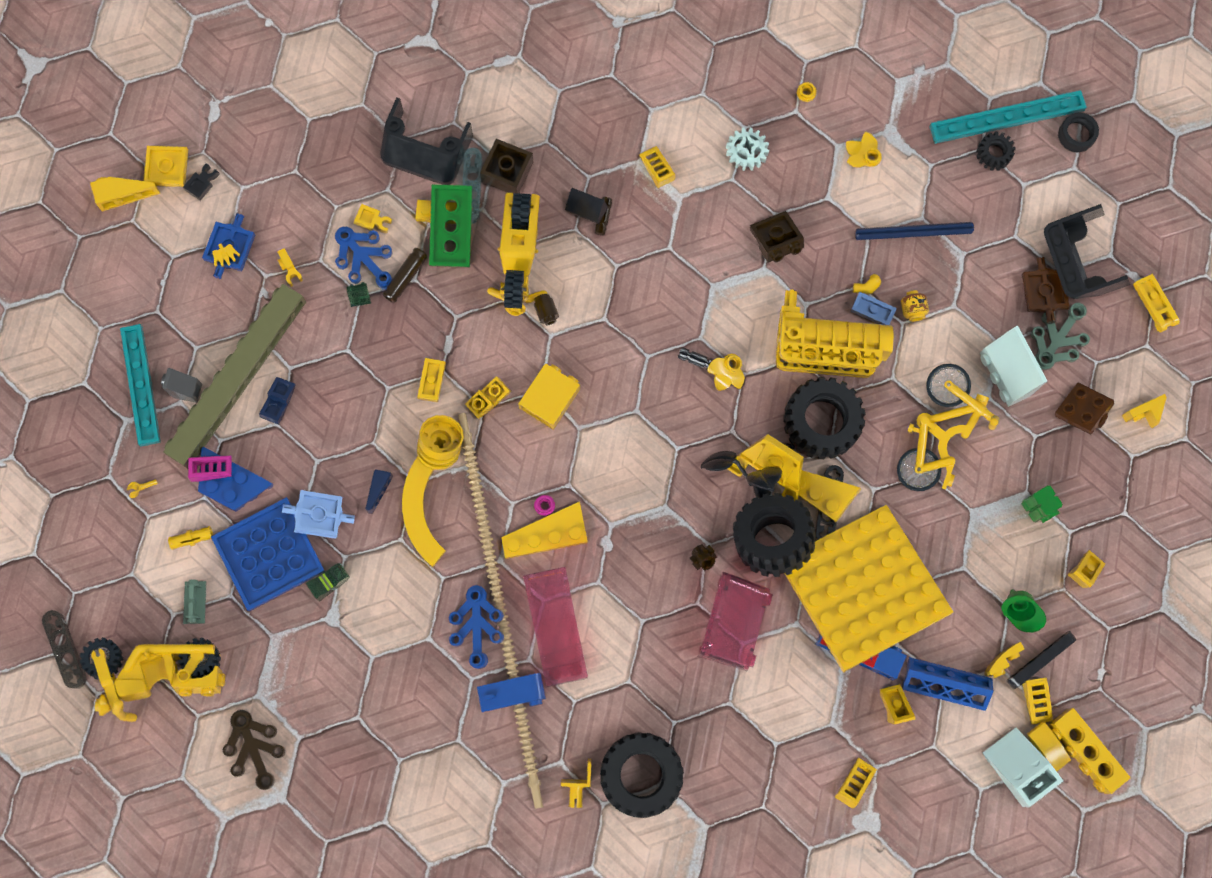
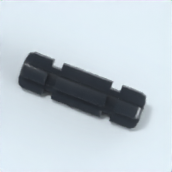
M684 347L680 349L678 354L679 359L689 360V363L701 368L706 367V370L713 360L711 358L709 360L707 359L708 357L694 351L691 353L689 349Z

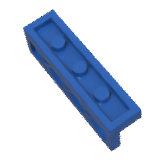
M911 657L907 661V674L902 685L903 690L986 711L994 692L992 678ZM912 677L920 679L922 684L915 686L909 684ZM940 684L943 689L935 691L930 686ZM959 689L962 690L964 694L960 696H954L952 695L951 691ZM978 694L985 696L983 703L974 701L972 697Z

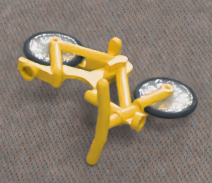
M943 364L933 369L927 378V392L931 400L940 406L954 407L963 402L967 406L934 415L922 413L917 417V425L920 429L915 428V425L910 423L908 432L919 433L918 447L905 452L897 464L898 478L910 490L925 491L935 486L940 479L941 468L946 467L947 475L942 489L946 490L947 486L951 487L955 475L951 473L956 459L952 456L950 457L947 451V443L950 438L960 433L962 438H968L981 416L989 421L988 427L991 430H995L999 423V417L987 410L986 405L989 397L977 394L976 399H973L969 395L971 390L970 377L962 367L956 364ZM972 413L966 425H957L949 428L947 431H944L935 424L936 422ZM928 431L939 440L938 450L941 459H938L932 451L926 449Z

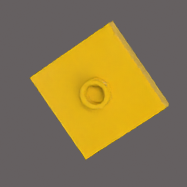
M147 146L143 181L154 182L156 186L183 187L186 181L188 148Z

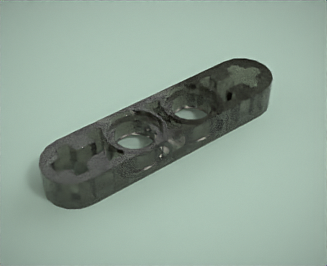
M48 611L42 617V624L63 681L68 688L80 689L86 683V675L80 664V658L65 618L58 611ZM52 615L58 617L55 624L57 628H62V630H56L54 624L49 623L52 620ZM59 634H64L66 641L63 645L58 646L55 643V639ZM70 653L73 656V662L66 666L63 664L62 659L64 655ZM72 669L74 675L80 677L77 680V684L70 681L73 679V674L70 671L66 672V670Z

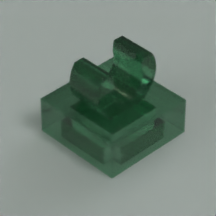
M361 282L359 285L351 284L347 287L351 307L371 304L367 283Z

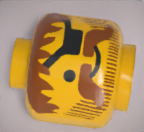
M917 290L909 291L901 299L903 316L909 319L910 322L921 321L929 313L925 294L918 293Z

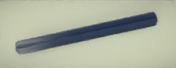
M973 222L857 228L855 238L856 240L972 234L974 224Z

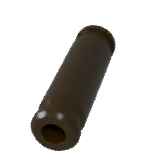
M419 248L413 249V252L409 254L388 284L386 291L383 292V296L392 303L397 302V298L401 296L418 272L424 259H427V254Z

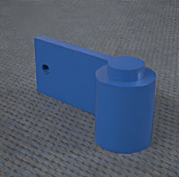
M541 673L477 687L481 712L522 703H529L530 707L543 704L542 700L546 699Z

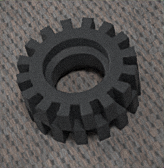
M991 132L983 137L976 150V153H978L976 157L980 159V164L985 163L984 168L987 169L990 166L991 171L995 168L998 171L1001 168L1004 169L1015 155L1014 151L1016 148L1015 146L1012 147L1014 145L1013 140L1009 142L1011 138L1009 135L1005 138V133L1003 132L998 135V132H994V134ZM992 145L1000 147L1003 155L1001 157L991 155L989 147Z

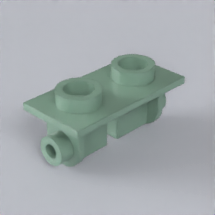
M189 580L185 582L183 624H205L207 581Z

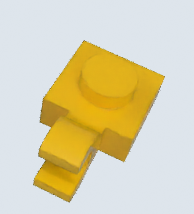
M285 248L277 251L280 259L277 260L282 270L287 269L288 271L286 275L287 283L292 287L291 279L293 277H298L300 282H302L303 278L296 270Z

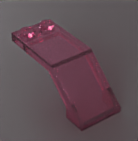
M561 567L523 575L546 687L588 679L566 568Z

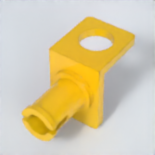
M588 758L587 780L561 779V786L570 788L569 807L571 808L575 806V799H577V808L583 807V788L590 787L591 758Z

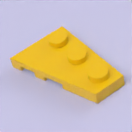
M802 470L798 496L834 522H837L861 488Z

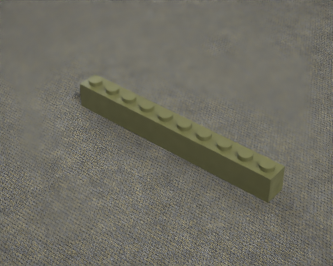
M284 284L280 288L275 289L271 301L262 307L259 318L250 324L249 332L238 341L237 349L226 358L224 367L221 371L216 372L212 384L209 388L204 389L197 405L195 404L191 407L188 418L185 422L183 421L179 424L177 433L173 439L171 438L167 441L163 453L188 469V458L199 456L202 447H205L306 304V300L301 294Z

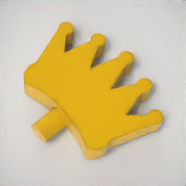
M221 243L218 245L219 250H213L215 267L218 266V261L224 267V260L230 266L229 258L234 262L236 261L234 254L240 257V254L231 244L223 247Z

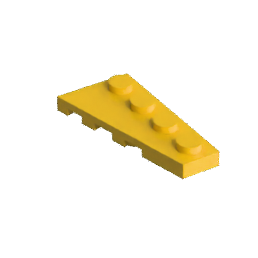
M580 501L501 537L505 559L588 543Z

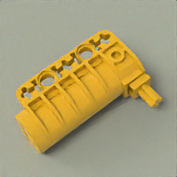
M792 289L785 290L784 305L780 309L775 362L778 369L789 372L869 378L874 374L881 362L886 361L892 353L894 340L892 325L804 318V313H800V307H796L797 291ZM780 360L788 362L787 366H784ZM801 364H808V365H811V366L808 367V368H805V367L801 366ZM841 367L851 368V370L844 371Z

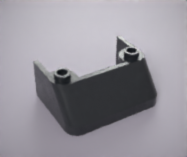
M396 97L384 126L380 151L382 162L387 166L438 184L451 185L457 177L473 138L471 123L467 122L460 139L447 137L441 142L439 148L403 136L405 125L401 118L404 111L400 98Z
M1101 204L1051 222L1044 229V236L1063 290L1067 297L1071 299L1101 296L1130 285L1127 275L1108 282L1101 276L1087 278L1075 243L1087 236L1088 229L1085 222L1105 215Z

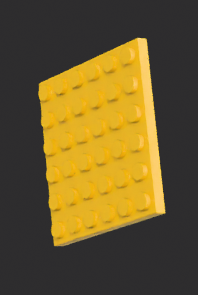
M887 504L817 540L814 553H810V560L807 563L803 562L801 569H793L792 574L786 575L843 673L954 613Z

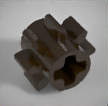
M703 544L696 546L690 557V560L693 562L692 565L697 570L701 567L704 571L711 569L717 558V555L714 553L715 550L710 545L706 548Z

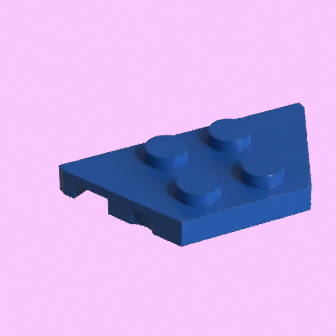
M205 447L201 449V457L220 456ZM222 462L221 471H225L226 462ZM232 462V477L199 481L198 492L237 512L247 502L253 501L259 494L272 488L274 484ZM217 463L213 464V472H217ZM205 465V472H209V465Z

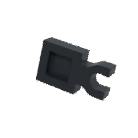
M207 163L202 167L200 175L195 172L183 186L185 191L199 201L213 187L210 181L219 176V172L216 169L210 174L207 173L211 169Z

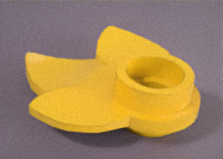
M865 132L861 142L846 141V150L851 155L847 163L856 168L865 165L869 167L877 166L882 156L877 149L878 141L870 133ZM868 156H873L874 160H870Z
M728 354L724 358H715L707 368V372L715 375L714 384L718 391L727 389L731 384L737 389H741L745 379L741 370L742 361L736 354ZM729 361H732L733 363L732 368L729 365Z

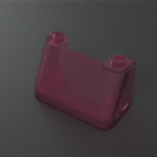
M722 572L698 657L748 671L749 667L753 668L756 660V655L753 654L766 605L770 606L773 594L769 593V588Z

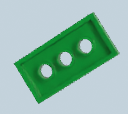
M432 184L429 266L470 267L472 186ZM450 200L457 203V208L454 211L446 209V204ZM448 221H455L457 224L456 229L452 232L447 231L445 228ZM448 241L456 243V249L452 252L445 250V244Z

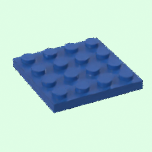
M287 497L211 536L249 612L325 572L307 534L294 532V514L282 513L283 504L291 505Z

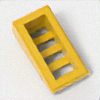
M657 146L639 154L657 188L675 180L676 175ZM653 153L656 154L655 157L649 160L646 158L647 156ZM658 159H659V161H660V162H658V163H656V164H654V165H651V164H650V163H652V162H654V161H656V160H658ZM661 165L663 166V168L657 171L654 170L655 168ZM663 172H666V173H667V174L662 175V176H660V177L658 176L659 174H661V173H663Z
M1047 678L1024 682L1022 685L1031 724L1053 721ZM1040 686V690L1032 691V687ZM1033 695H1042L1041 699L1033 700ZM1043 703L1044 707L1035 708L1034 704ZM1045 711L1046 716L1036 717L1035 713Z
M858 757L835 798L854 809L877 769ZM859 767L860 769L868 773V776H865L859 771H857V768ZM853 776L858 777L859 779L864 781V783H860L859 781L854 779ZM850 783L853 786L857 787L859 791H856L852 787L848 786V784Z

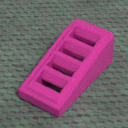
M231 455L188 458V478L191 482L232 477ZM222 462H226L225 471H221ZM217 463V472H213V464ZM205 465H209V472H205ZM197 466H201V473H197Z

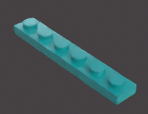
M137 324L120 328L138 445L143 447L161 443L143 326Z

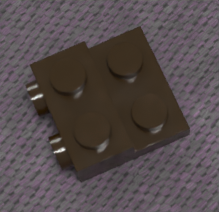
M787 211L750 225V231L759 243V249L768 263L771 261L780 262L784 256L791 253L793 255L799 254L804 248V237Z

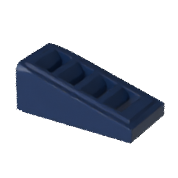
M374 470L365 507L369 514H373L393 477L391 472Z

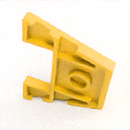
M769 434L736 456L735 459L740 462L744 470H746L748 464L757 470H762L766 467L780 468L782 476L777 483L785 487L782 496H793L794 501L798 499L803 456ZM736 464L728 468L729 471L738 477L742 476V472Z

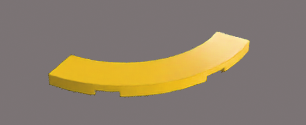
M417 456L408 472L403 488V519L414 547L430 566L434 567L446 552L432 536L424 514V492L429 478L435 469L425 466Z

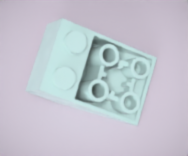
M1017 728L1011 730L982 752L1022 807H1031L1063 782V779L1050 762Z

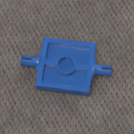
M236 213L233 224L215 222L202 257L203 260L214 263L213 250H219L218 245L221 243L223 247L231 244L240 254V257L234 254L235 262L229 258L230 266L224 260V267H222L218 261V266L213 275L215 278L221 279L225 268L242 271L255 233L244 230L241 227L244 219L242 214Z

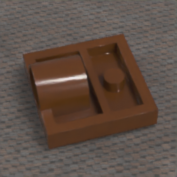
M1078 382L1055 411V417L1091 435L1096 428L1100 429L1105 424L1108 412L1114 405V400Z

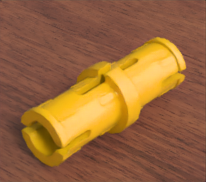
M211 526L194 531L191 529L187 530L186 533L168 537L171 550L187 545L195 546L198 542L212 539L213 531Z

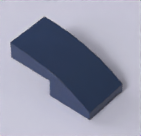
M276 377L267 393L268 398L259 413L260 418L279 425L296 386L295 383Z

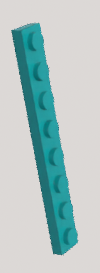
M1079 90L931 123L929 127L934 143L937 144L1083 112L1087 106L1082 91Z

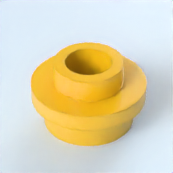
M802 83L797 88V96L801 101L810 102L816 96V88L812 83ZM807 91L809 95H805L803 92Z

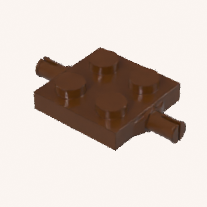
M1039 257L1036 259L1038 269L1023 272L1022 274L1027 311L1045 312L1047 324H1053L1056 322L1054 311L1068 310L1070 307L1069 298L1063 290L1057 270L1046 268L1045 257Z

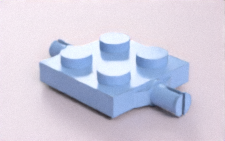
M300 490L299 501L296 506L283 504L282 513L294 514V532L336 539L340 523L354 524L355 515L343 514L341 496Z

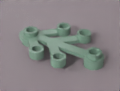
M1074 303L1069 308V317L1058 333L1055 323L1047 324L1046 313L1042 315L1041 320L1047 326L1051 342L1048 348H1046L1043 337L1045 334L1044 329L1037 326L1031 331V337L1036 340L1038 348L1035 358L1042 370L1052 368L1055 362L1067 360L1072 363L1079 358V352L1076 349H1070L1066 353L1054 354L1059 347L1072 345L1084 347L1089 343L1090 337L1086 333L1065 338L1076 320H1081L1086 315L1087 309L1084 304ZM1073 310L1078 311L1079 316H1076ZM1035 330H1038L1041 336H1037ZM1080 337L1085 338L1086 342H1081ZM1069 353H1073L1075 358H1071ZM1041 358H1046L1047 363H1043Z

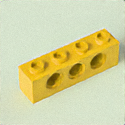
M1074 708L1066 709L1048 724L1058 740H1061L1066 746L1064 749L1067 754L1072 758L1075 757L1080 764V770L1093 779V785L1100 793L1112 794L1131 778ZM1071 729L1075 730L1077 738L1074 741L1069 736ZM1086 746L1091 750L1089 758L1084 755V748ZM1100 764L1105 767L1103 776L1098 772Z

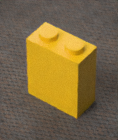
M545 363L518 405L519 409L554 430L580 391V384H578L579 381L573 376L568 375L567 377L562 374L561 369L553 364L549 366Z

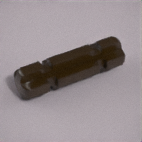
M609 197L602 198L607 204L608 209L595 227V234L604 236L607 229L610 208L612 206V199Z

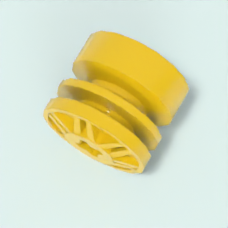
M435 415L428 418L422 424L416 448L417 456L425 466L435 470H444L453 466L458 460L464 438L463 429L460 424L453 418L445 415Z

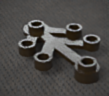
M238 710L231 716L230 723L233 731L228 743L223 747V754L232 757L237 753L236 743L242 733L244 743L236 763L231 767V774L235 777H240L245 773L244 765L250 753L258 773L256 785L261 790H268L273 787L275 778L271 773L267 772L258 749L272 754L274 758H282L285 755V748L281 745H272L254 738L250 729L263 733L266 738H274L277 735V728L273 725L266 726L253 721L252 715L248 711ZM241 717L245 718L243 725L239 724V718ZM271 727L274 732L271 736H268L267 729ZM228 746L233 747L231 754H228L226 751ZM278 747L282 750L279 756L275 755V749ZM235 767H241L240 774L235 773ZM265 777H268L270 779L268 785L263 784V779Z

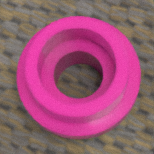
M548 495L539 496L534 503L535 511L541 516H548L553 513L555 509L553 498ZM546 502L548 503L549 507L547 509H542L541 504Z

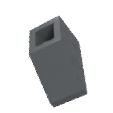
M168 368L161 380L162 388L172 398L197 403L202 383L197 378Z

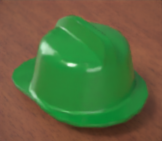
M1010 590V594L1001 606L1003 614L1020 631L1033 633L1041 630L1046 624V614L1035 602L1032 595L1027 591Z

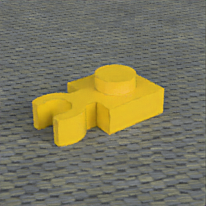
M361 203L354 224L371 231L376 226L382 233H388V228L383 227L382 224L385 222L391 224L392 219L387 216L379 217V210Z

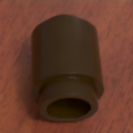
M549 294L537 296L534 299V307L540 323L545 325L556 323L559 314L553 298Z

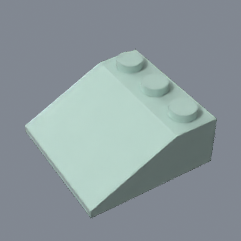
M1018 326L1009 330L980 352L981 362L989 369L990 378L998 386L1000 397L1003 402L1007 403L1008 407L1030 397L1047 382L1043 371Z

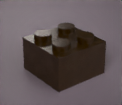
M496 138L480 171L481 182L507 193H513V195L514 193H520L534 163L533 153Z

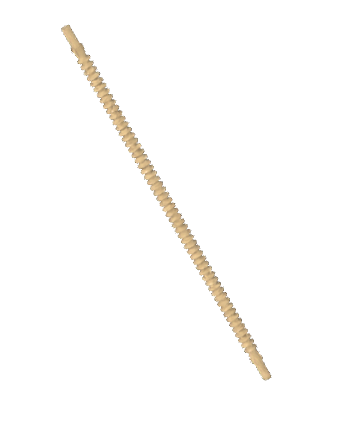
M466 413L458 414L464 436V446L462 449L465 450L463 455L466 456L464 460L467 461L465 466L469 468L467 473H470L468 478L471 479L469 481V484L472 485L470 490H473V493H471L474 496L472 501L475 502L473 506L477 509L475 513L478 514L476 519L479 520L477 525H480L478 531H481V534H479L482 537L480 542L483 543L481 547L485 550L483 554L486 555L484 560L487 561L485 566H488L486 572H489L487 578H490L488 583L492 585L490 587V590L493 591L491 596H494L492 602H495L494 607L501 610L504 615L502 621L497 623V626L500 627L498 631L504 634V640L500 644H503L501 650L505 652L503 656L506 657L504 662L507 663L505 668L508 669L506 674L509 675L507 679L509 680L520 677L517 676L519 670H516L518 664H515L517 658L513 656L515 654L512 651L514 646L511 645L513 640L510 639L512 634L509 633L511 628L507 626L509 621L506 620L508 615H505L507 609H504V606H506L503 603L505 598L502 597L504 592L500 590L502 585H499L501 579H498V576H500L497 573L499 568L496 567L498 562L495 561L496 555H493L495 550L492 549L494 546L491 543L493 538H490L492 532H489L491 527L488 526L490 521L486 519L488 514H485L487 509L484 508L486 505L483 502L485 497H482L484 492L481 491V488L483 486L480 485L481 479L478 478L480 474L477 473L479 468L476 467L478 462H475L477 459L474 456L476 451L473 450L475 446L472 444V433L469 432ZM495 612V614H497V617L495 619H498L499 613ZM522 703L515 705L513 711L517 713L515 715V718L518 719L516 724H519L517 730H520L518 736H521L519 742L523 744L521 746V749L524 750L522 755H525L523 761H526L524 767L528 769L525 773L529 776L528 785L531 787L534 806L537 809L543 807L539 787L541 783L537 776L539 770L535 768L537 763L534 762V759H536L533 756L535 751L532 750L534 745L530 743L532 738L529 737L531 732L528 731V728H530L527 725L529 720L526 719L528 714L524 712L526 707Z

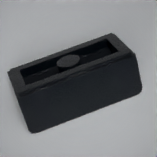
M575 188L570 190L565 211L597 224L608 209L603 199Z

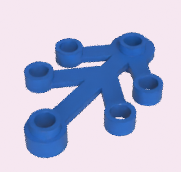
M347 226L339 228L335 233L336 242L340 245L339 257L335 261L337 267L342 270L348 267L347 252L349 246L354 252L352 271L348 275L350 282L358 284L361 281L360 268L362 261L375 275L378 287L387 289L388 284L392 280L391 275L386 271L382 272L369 256H382L388 259L393 254L389 245H383L381 248L360 247L355 241H368L370 244H377L380 240L379 234L376 231L354 233L353 229ZM347 233L348 237L342 238V234ZM376 235L377 237L375 240H371L370 236ZM385 249L390 250L388 254H383ZM341 260L346 261L344 265H339V262ZM354 274L358 275L356 280L351 279ZM382 276L387 277L386 281H380V278Z
M474 585L467 590V601L457 612H452L449 615L451 624L460 625L463 622V617L472 608V617L458 633L451 634L449 642L453 646H461L464 638L473 629V653L470 655L469 663L473 668L483 669L488 663V657L482 652V629L490 636L491 642L496 644L503 642L504 634L496 630L481 616V607L489 613L491 621L500 622L504 615L501 610L496 609L486 600V590L478 585ZM477 592L478 598L474 600L473 594ZM495 612L499 613L498 619H494ZM455 615L459 616L457 622H454L453 620ZM499 633L500 638L495 641L494 635ZM458 636L459 642L455 644L454 638ZM476 656H479L480 661L476 664L474 659Z

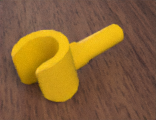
M157 480L142 484L131 482L127 490L134 489L135 491L131 492L129 497L136 498L141 490L158 484Z

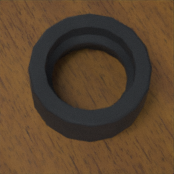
M1081 112L1069 115L1058 130V138L1062 146L1071 152L1077 153L1088 150L1099 136L1097 121L1092 116ZM1077 123L1085 126L1090 135L1089 139L1085 142L1072 139L1067 130L1069 125Z

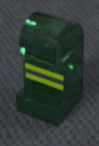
M338 563L315 579L308 581L306 585L314 597L321 601L344 584L350 576L341 563Z

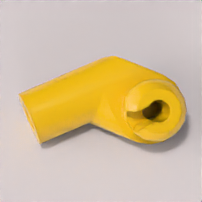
M873 274L865 284L854 283L853 293L872 294L881 285L880 277L877 274Z

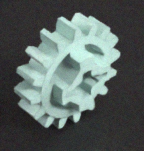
M742 128L741 133L735 131L734 137H729V143L726 145V149H728L726 156H731L730 163L736 162L735 168L741 165L743 171H745L746 167L753 171L754 165L760 168L761 162L765 163L766 156L769 153L767 149L769 142H764L766 136L760 137L759 130L753 133L752 128L749 129V132Z

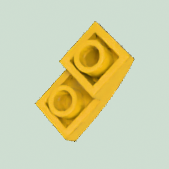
M496 376L482 390L476 392L465 405L480 419L512 391Z
M1015 643L997 655L985 670V676L993 675L996 678L1005 674L1004 669L1010 667L1008 661L1020 657L1019 652L1025 650L1022 643Z
M1041 722L1027 733L1032 745L1050 762L1056 772L1071 761L1066 750L1045 722Z

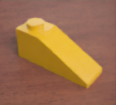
M100 177L96 181L90 182L95 203L102 212L160 194L154 182L116 177Z

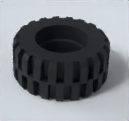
M818 377L816 381L813 379L808 380L805 385L801 384L796 389L786 405L783 422L786 424L784 427L785 433L790 436L789 441L791 444L795 443L797 445L796 449L799 452L804 450L807 452L806 456L811 458L815 455L818 456V459H825L826 457L832 459L836 458L839 454L843 455L855 444L865 426L866 420H864V416L866 413L865 408L861 407L863 403L861 397L856 398L855 396L857 392L854 388L849 390L846 387V382L842 381L839 384L836 382V378L830 377L829 380H825V377ZM815 402H827L835 406L843 419L840 431L834 435H821L813 431L805 418L809 405Z
M768 493L763 494L762 498L758 499V497L751 499L752 503H746L742 507L743 512L739 511L737 513L736 521L733 523L734 542L743 564L750 566V570L755 573L761 571V575L767 577L769 574H773L774 577H780L782 573L789 575L792 574L793 569H801L803 567L802 563H807L810 560V553H814L816 542L814 522L808 508L804 507L800 500L796 499L794 501L793 496L786 495L784 497L781 493H774L772 496H769ZM771 524H783L794 531L788 541L777 546H766L755 540L758 532Z
M639 732L622 737L609 748L601 764L600 781L606 798L617 810L631 817L648 818L659 815L672 806L683 786L684 771L681 759L671 744L662 737L651 733ZM637 754H646L653 757L659 763L662 770V780L658 789L647 796L631 794L626 790L621 780V770L627 759Z

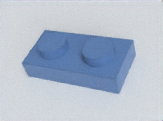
M859 292L850 312L877 324L890 325L897 308Z

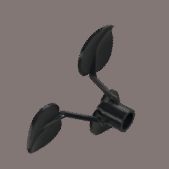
M783 443L790 449H795L794 444ZM732 451L714 453L701 464V469L704 468L709 471H722L736 464L747 479L749 486H753L755 497L762 498L763 494L768 493L770 496L782 476V470L778 467H766L747 474L740 462L735 459L736 453Z

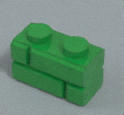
M1047 485L1021 503L1026 512L1029 511L1028 515L1033 522L1041 520L1044 523L1060 513L1058 509L1063 504L1059 497L1055 496L1056 493L1051 485Z

